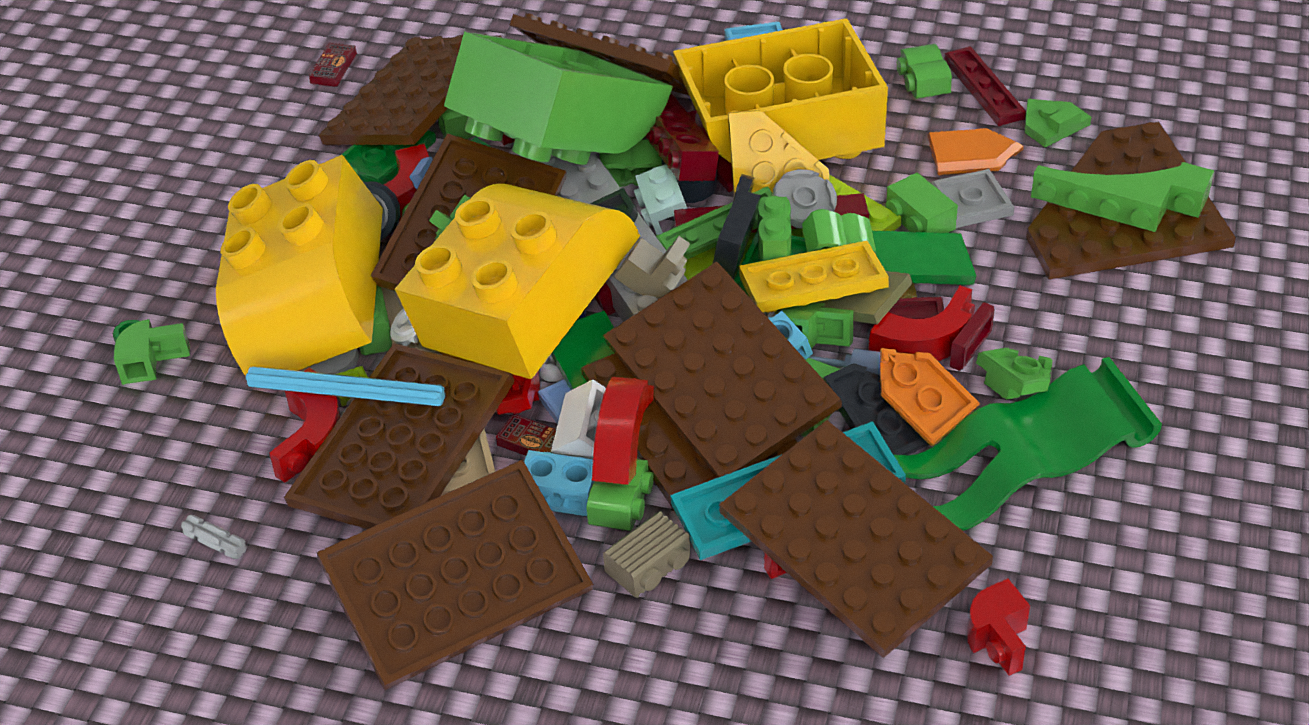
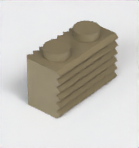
M659 511L603 552L604 570L634 597H639L640 593H644L645 590H653L668 572H672L673 569L679 570L687 563L690 557V536L682 528H679L677 523L674 524L672 520H669L666 515L664 516Z

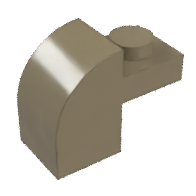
M678 236L667 251L662 253L641 238L627 255L614 278L638 294L661 298L675 289L686 271L683 266L688 259L683 255L690 243Z

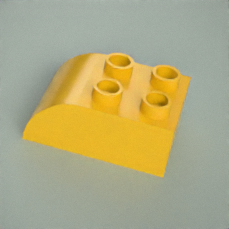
M847 18L673 51L675 64L678 66L680 76L710 141L719 150V154L730 163L731 150L728 112L761 110L818 160L831 157L851 159L860 155L862 151L885 147L888 86Z
M340 155L321 164H318L315 160H307L295 166L285 179L263 188L259 184H250L238 190L228 203L229 214L224 242L220 248L221 261L216 284V304L227 344L244 375L246 376L249 368L253 366L299 371L371 343L377 287L371 274L379 261L383 208L345 157Z
M493 184L481 189L470 200H467L458 207L455 218L435 242L417 256L414 267L398 284L395 291L422 347L532 379L639 239L640 234L634 222L621 211L508 184Z

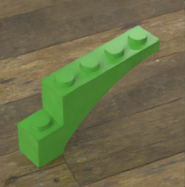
M1182 162L1181 166L1148 173L1100 175L1063 171L1038 165L1033 176L1031 197L1156 232L1166 209L1199 218L1210 193L1214 170Z

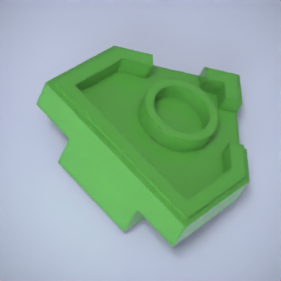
M1028 99L1025 133L1045 148L1091 124V116L1071 102Z
M1000 348L979 352L976 364L987 371L984 384L1007 400L1018 398L1020 395L1047 391L1051 378L1050 372L1053 359L1039 356L1038 360L1027 356H1018V350Z

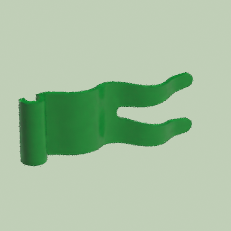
M1106 357L1101 360L1100 367L1092 373L1085 364L1069 369L1049 384L1047 391L1038 392L1019 402L993 403L983 406L964 418L955 429L934 447L918 454L894 455V457L906 474V478L931 479L956 470L987 446H993L998 450L996 457L964 493L946 504L933 506L958 528L965 531L990 517L1013 493L1025 484L1039 478H1056L1076 472L1097 460L1110 448L1123 440L1130 447L1144 446L1159 434L1162 423L1112 359Z

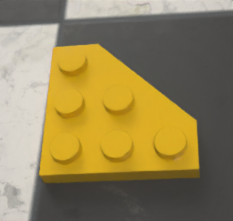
M761 110L728 112L734 195L742 174L755 177L752 193L767 186L773 193L776 183L782 176L789 171L797 169L812 170L819 173L818 177L829 181V169Z

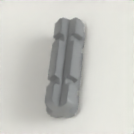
M188 515L186 520L182 521L181 528L184 535L192 539L198 538V542L216 551L224 552L225 555L233 559H239L242 553L246 552L247 546L243 538L234 534L230 535V532L208 521H204V519L198 516Z

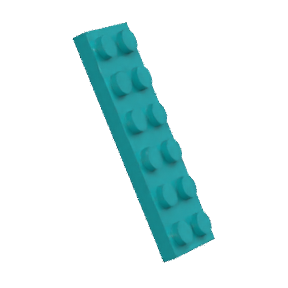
M873 422L843 432L902 482H906V474ZM781 455L670 495L671 505L685 532L689 534L690 542L699 560L751 542L749 538L719 513V504Z

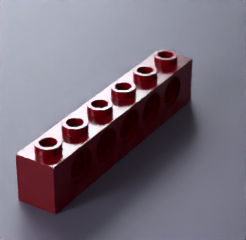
M670 93L660 117H656L654 126L650 128L645 137L678 181H715L719 150L673 94Z

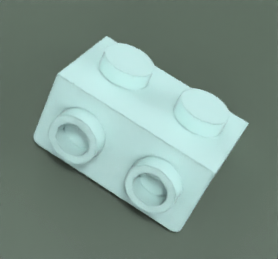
M666 164L635 176L639 188L635 189L634 193L640 208L646 206V208L641 209L642 216L648 226L653 225L657 235L663 233L659 221L674 216V210L687 209L677 179Z

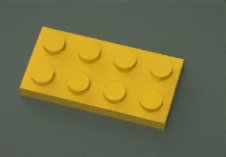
M868 241L739 266L741 281L750 299L762 312H775L778 309L805 306L813 302L840 299L843 296L863 292L870 293L889 287V276Z

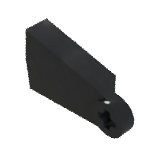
M742 174L739 179L733 204L718 237L713 264L718 262L733 280L738 272L755 224L761 195L752 193L755 177Z

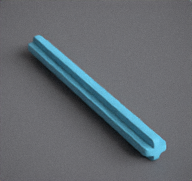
M254 366L250 367L246 374L248 386L254 388L441 406L445 399L444 387L435 384Z

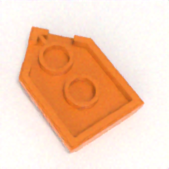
M987 128L928 133V141L938 175L972 173L986 169L999 171L1006 165V161L1011 156L1019 154L1024 148V145Z
M881 348V396L930 446L940 441L980 405L930 353L916 352L915 354L898 353L894 349Z

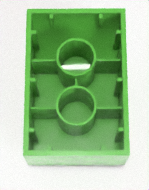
M464 31L444 107L468 116L464 130L469 134L487 140L501 141L504 133L506 136L515 139L512 151L520 156L536 161L549 162L551 155L571 163L587 165L591 152L618 154L627 151L640 142L650 131V128L654 126L656 117H660L673 86L581 50Z

